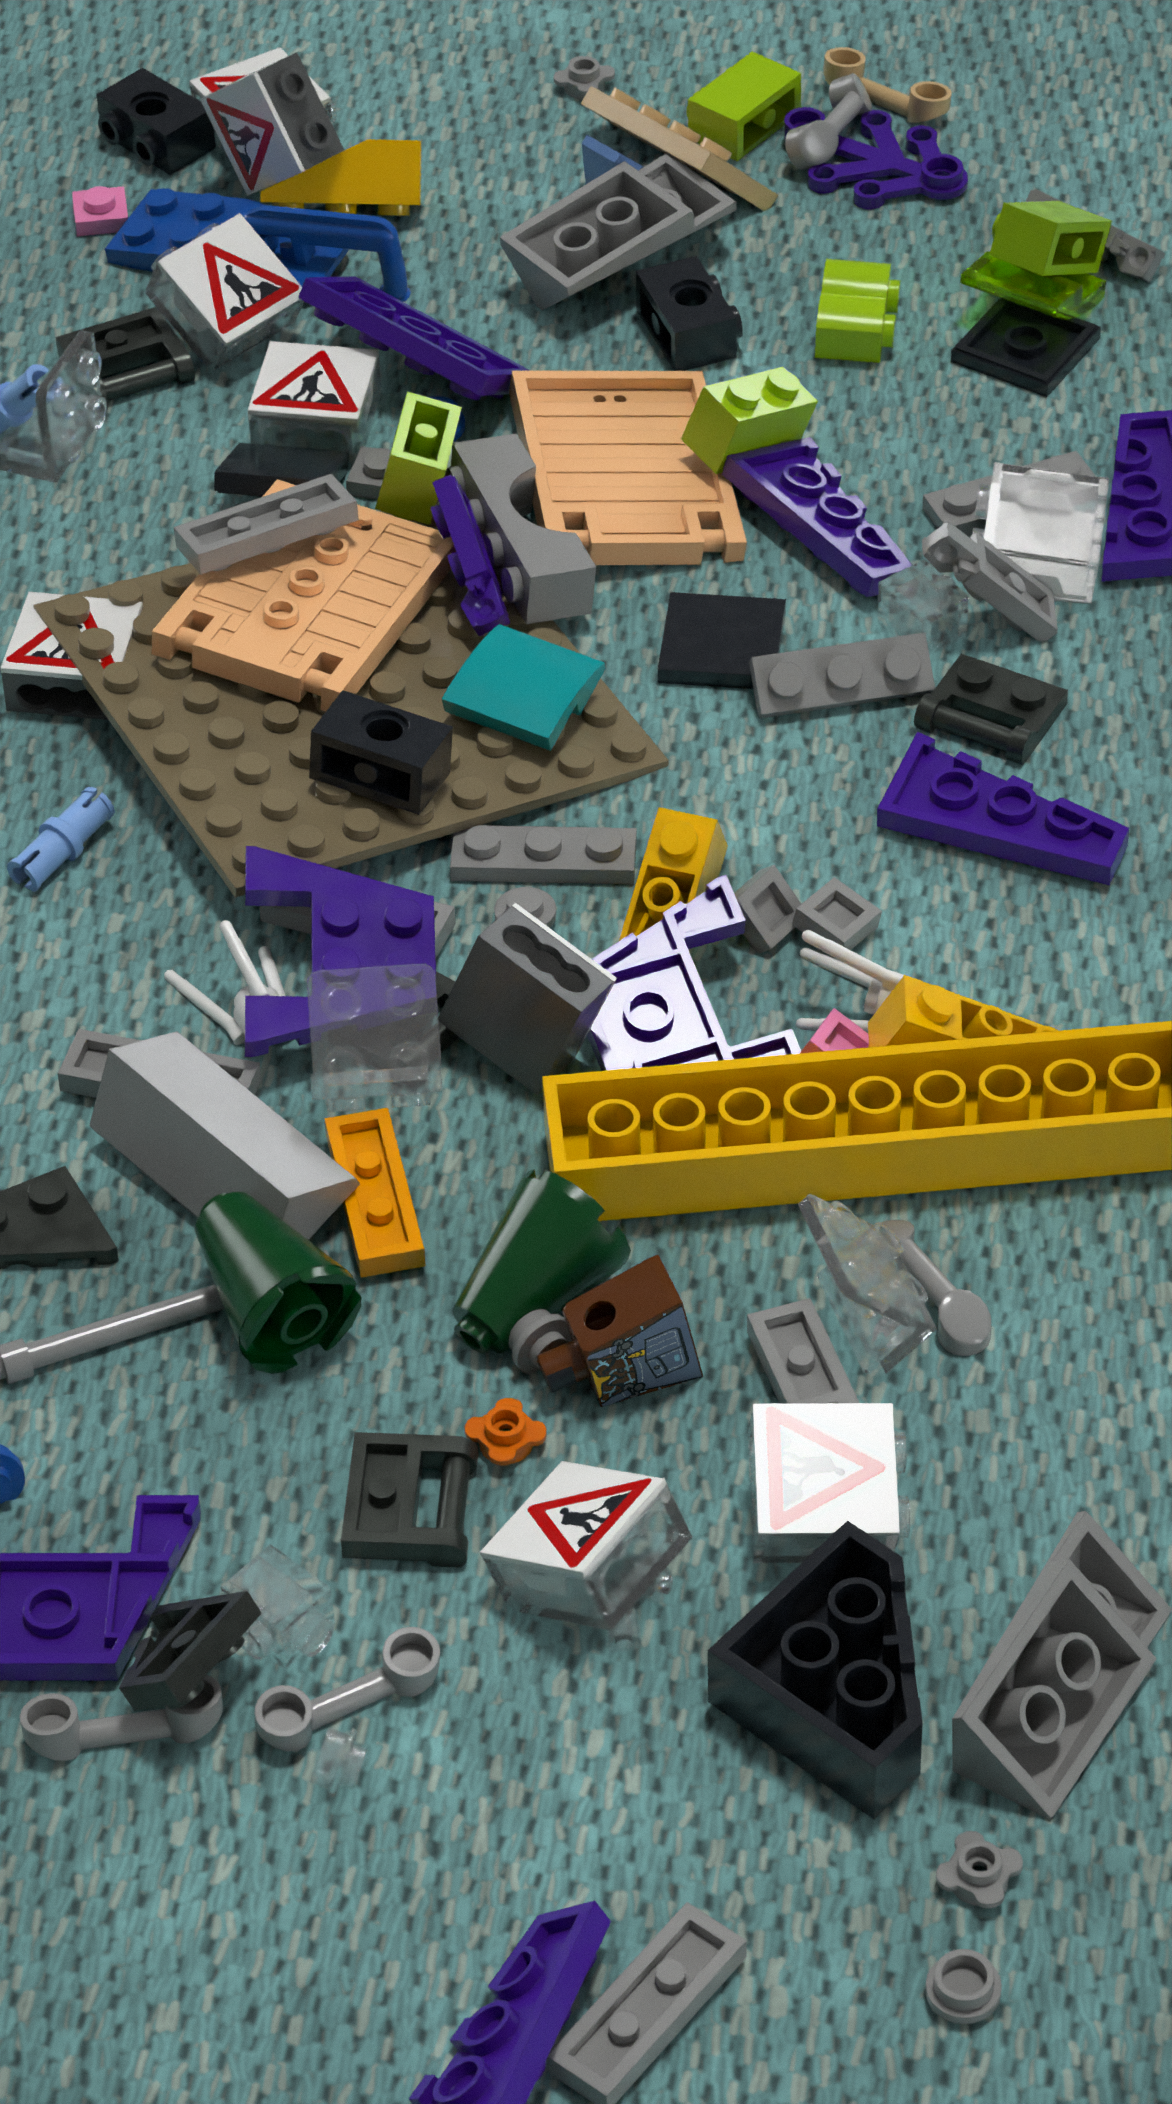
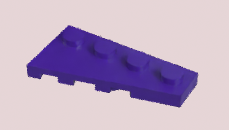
M1172 410L1120 414L1101 581L1172 576Z
M811 437L727 455L722 475L735 485L745 498L755 502L775 519L782 529L790 532L807 546L817 559L827 563L847 580L855 591L866 597H871L909 587L915 567L882 526L867 522L864 518L867 507L857 495L847 496L839 486L842 476L832 463H820L817 459L819 447Z
M917 731L877 808V827L1110 886L1128 847L1129 827L1063 797L1051 802L1036 795L1033 791L1032 783L1014 775L1005 781L981 770L982 761L960 751L953 757L935 749V739Z
M595 1900L540 1914L535 1918L488 1985V1988L496 1998L493 2002L475 2012L470 2018L463 2020L449 2040L458 2052L439 2079L435 2075H425L408 2098L412 2104H526L535 2083L544 2073L547 2057L562 2026L571 2015V2006L587 1972L596 1962L597 1951L611 1923V1920Z

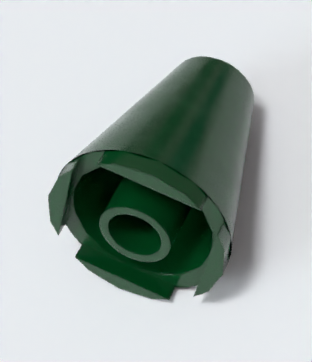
M535 1169L530 1170L519 1182L452 1309L453 1315L458 1322L454 1327L456 1334L467 1346L478 1353L485 1354L489 1348L497 1353H504L509 1349V1336L512 1328L523 1316L539 1309L547 1310L551 1314H558L568 1302L590 1291L621 1269L629 1259L631 1252L625 1234L618 1226L610 1235L597 1220L605 1210L574 1183L547 1170L536 1179Z
M245 1192L221 1193L206 1202L196 1221L195 1233L239 1349L253 1368L269 1374L282 1373L299 1365L293 1355L318 1343L325 1351L333 1348L353 1326L361 1309L362 1297L356 1290V1285L358 1284L352 1274Z

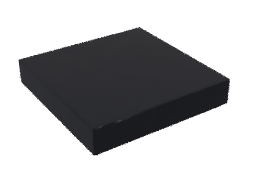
M1005 292L951 350V362L1048 397L1099 341L1101 327Z
M238 443L214 471V491L224 494L263 497L277 479L299 485L332 474L340 482L348 470L349 451Z
M670 592L657 669L658 683L753 689L749 661L751 657L780 653L786 615V599Z

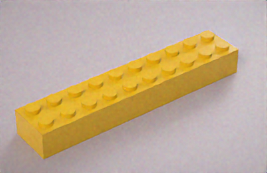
M1172 1021L542 1076L544 1126L550 1172H554L574 1183L605 1210L597 1219L598 1221L1172 1170Z

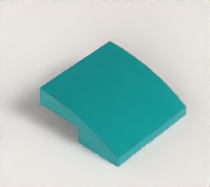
M498 624L485 636L462 665L443 695L442 703L445 712L551 751L571 714L580 716L606 667L602 661Z

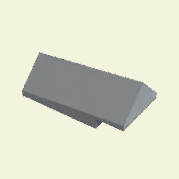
M666 153L640 170H636L625 161L500 236V244L538 308L544 310L736 211V201L669 153Z
M176 1031L109 1049L89 1126L135 1164L147 1178L197 1219L203 1206L214 1196L221 1193L245 1192L309 1240L360 1185L353 1175L179 1032Z
M1087 1511L1076 1513L952 1718L953 1772L1047 1819H1052L1157 1658L1148 1649V1646L1172 1611L1171 1607Z

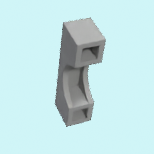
M517 433L453 443L451 467H447L444 477L450 474L455 476L470 500L491 563L502 581V589L506 600L509 603L514 602L526 624L592 614L596 566L576 533L543 528L523 517L532 512L536 465Z

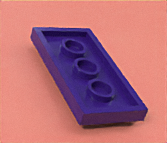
M355 276L306 277L298 296L299 299L315 307L313 314L322 321L339 327L347 324L360 331L358 338L363 343L382 351H389L390 348L406 356L404 364L409 368L425 375L433 376L436 372L451 380L449 388L452 391L472 400H480L481 396L488 395L502 399L504 394H509L512 371H531Z

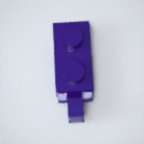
M450 474L433 481L439 504L432 506L431 511L443 539L452 538L456 552L447 555L459 586H466L468 589L461 603L463 611L478 636L490 632L498 624L503 626L511 624L501 597L502 591L470 500L455 476Z

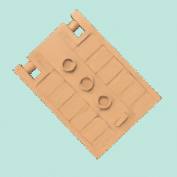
M512 371L509 395L517 433L536 465L532 503L537 525L550 530L576 533L595 565H701L703 552H721L724 563L744 561L747 540L732 483L722 473L715 474L681 440L703 386H706L703 371Z
M277 479L264 496L296 485ZM357 505L359 520L340 526L331 533L314 535L285 545L276 552L262 553L233 563L224 570L198 574L152 630V655L171 660L176 652L181 650L192 654V668L298 703L307 692L321 696V710L326 712L342 690L353 694L358 693L451 570L447 555L456 552L451 537L443 539L439 530Z

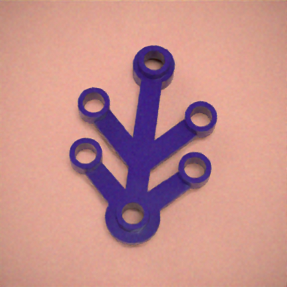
M800 107L789 111L784 118V139H786L788 131L816 120H825L824 113L810 107ZM871 110L861 116V134L868 139H872L875 147L839 135L835 154L855 162L835 165L822 163L812 166L808 171V187L812 191L821 194L834 192L838 189L840 183L861 180L854 186V203L856 206L867 210L881 207L885 203V199L923 194L932 199H952L963 194L968 187V174L963 169L962 161L955 156L941 154L937 145V132L935 129L924 125L910 128L906 132V149L912 154L919 155L922 163L905 158L892 131V117L889 113L881 110ZM889 175L902 177L886 181L869 179Z

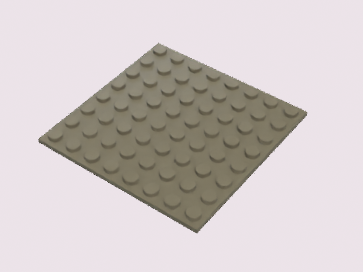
M432 517L430 525L410 520L411 522L439 530L434 517ZM191 563L169 567L159 572L129 580L116 581L110 585L76 594L64 595L57 599L33 605V608L82 674L83 685L235 898L245 895L246 846H256L331 868H338L474 826L483 825L628 782L664 768L669 763L666 756L601 678L580 716L571 714L551 751L445 712L442 703L443 695L467 658L488 634L484 633V635L478 636L461 607L468 589L466 586H459L452 569L356 694L453 726L450 774L420 815L309 778L311 730L325 714V711L321 710V696L307 692L298 703L192 668V654L178 650L171 660L152 655V630L199 574ZM495 571L502 591L501 597L511 622L506 627L580 653L553 620L526 624L514 602L509 603L506 600L502 589V581ZM85 597L109 599L111 603L117 606H131L138 602H143L141 615L137 616L133 621V636L123 662L111 663L104 669L98 660L107 657L114 650V636L110 631L103 628H90L81 633L77 625L85 622L90 615V603Z

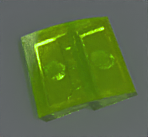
M990 251L985 252L961 273L960 280L961 284L1060 319L1079 317L1097 306L1104 298L1106 280L1090 274L1041 276L989 256Z

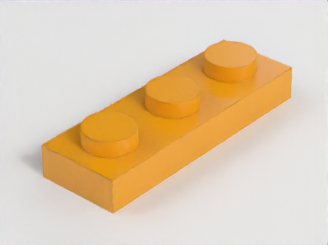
M382 1108L324 1118L331 1158L360 1183L342 1203L360 1277L425 1267L424 1245L389 1109Z

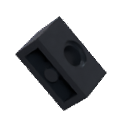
M144 68L137 70L96 94L99 113L98 127L103 138L112 145L119 144L134 153L147 166L154 165L165 173L172 175L216 149L215 129L202 102Z
M697 256L636 270V311L674 371H687L737 358V338L742 337L743 334L740 314L734 305L729 306L722 296L721 286L717 277L714 274L709 275Z
M342 690L311 730L309 778L420 815L450 774L453 726Z

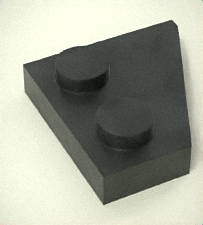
M66 1166L0 1191V1269L15 1264H23L29 1267L57 1266L58 1259L97 1258L98 1265H107L119 1261L117 1246Z
M248 1591L159 1605L150 1618L160 1632L156 1642L151 1636L139 1642L134 1653L135 1661L127 1669L119 1689L133 1710L166 1706L168 1709H177L184 1706L202 1691L204 1687L202 1679L217 1663L231 1657L242 1647L245 1642L242 1635L262 1612Z

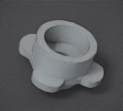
M578 56L570 60L569 66L566 69L555 72L554 83L557 86L564 87L565 92L569 96L583 99L590 86L604 92L605 82L615 78V70L609 65H599L595 58Z
M966 1831L959 1834L955 1839L956 1850L949 1862L942 1863L937 1867L936 1881L938 1885L945 1891H953L960 1900L968 1904L978 1905L982 1908L999 1906L1004 1901L1010 1877L1019 1875L1023 1869L1021 1854L1014 1848L1000 1849L994 1844L985 1841L982 1834L976 1831ZM981 1865L986 1868V1871H975L973 1868Z

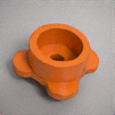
M514 1398L500 1399L496 1402L495 1407L483 1417H472L465 1424L466 1438L479 1443L480 1451L484 1457L493 1464L500 1466L510 1465L523 1460L530 1454L533 1446H540L547 1437L545 1424L529 1418L523 1412L522 1403ZM505 1428L510 1429V1431H500V1430L505 1429Z

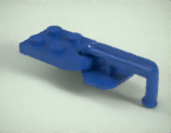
M168 188L150 189L105 248L108 263L137 270L163 272L157 265L160 259L240 213L301 286H303L306 277H330L349 249L378 253L383 277V285L380 286V290L402 302L406 301L411 294L410 289L407 287V274L397 230L391 222L378 216L271 206L251 199L226 197L216 193L196 194L176 192Z

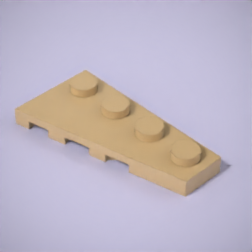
M590 86L581 102V105L658 151L664 154L669 153L691 170L700 173L731 193L734 192L763 211L771 208L778 197V194L729 164L727 161L732 154L730 151L706 137L698 145L697 143L701 136L675 120L670 128H667L671 119L646 104H643L638 112L637 110L641 103L615 87L609 96Z

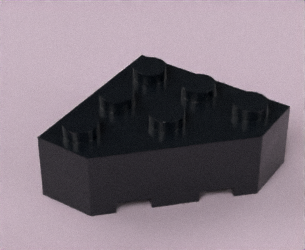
M847 1520L707 1650L708 1702L866 1815L875 1819L921 1773L923 1720L915 1675V1655L905 1593L903 1557Z

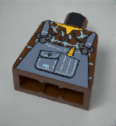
M659 1255L646 1259L568 1302L562 1311L572 1341L536 1355L539 1367L551 1393L587 1379L600 1407L704 1377L683 1302Z

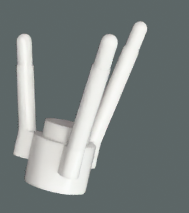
M224 920L220 923V930L248 985L241 989L234 998V1018L175 971L167 970L164 978L195 1006L223 1027L234 1044L239 1045L245 1042V995H286L270 949L262 946L258 950L267 987L261 981L232 924Z
M805 930L802 933V939L828 955L809 948H803L800 951V957L869 988L864 1004V1012L874 1015L904 976V974L888 970L811 930ZM800 1018L796 1021V1027L804 1030H817L826 1018ZM851 1020L868 1033L869 1021Z

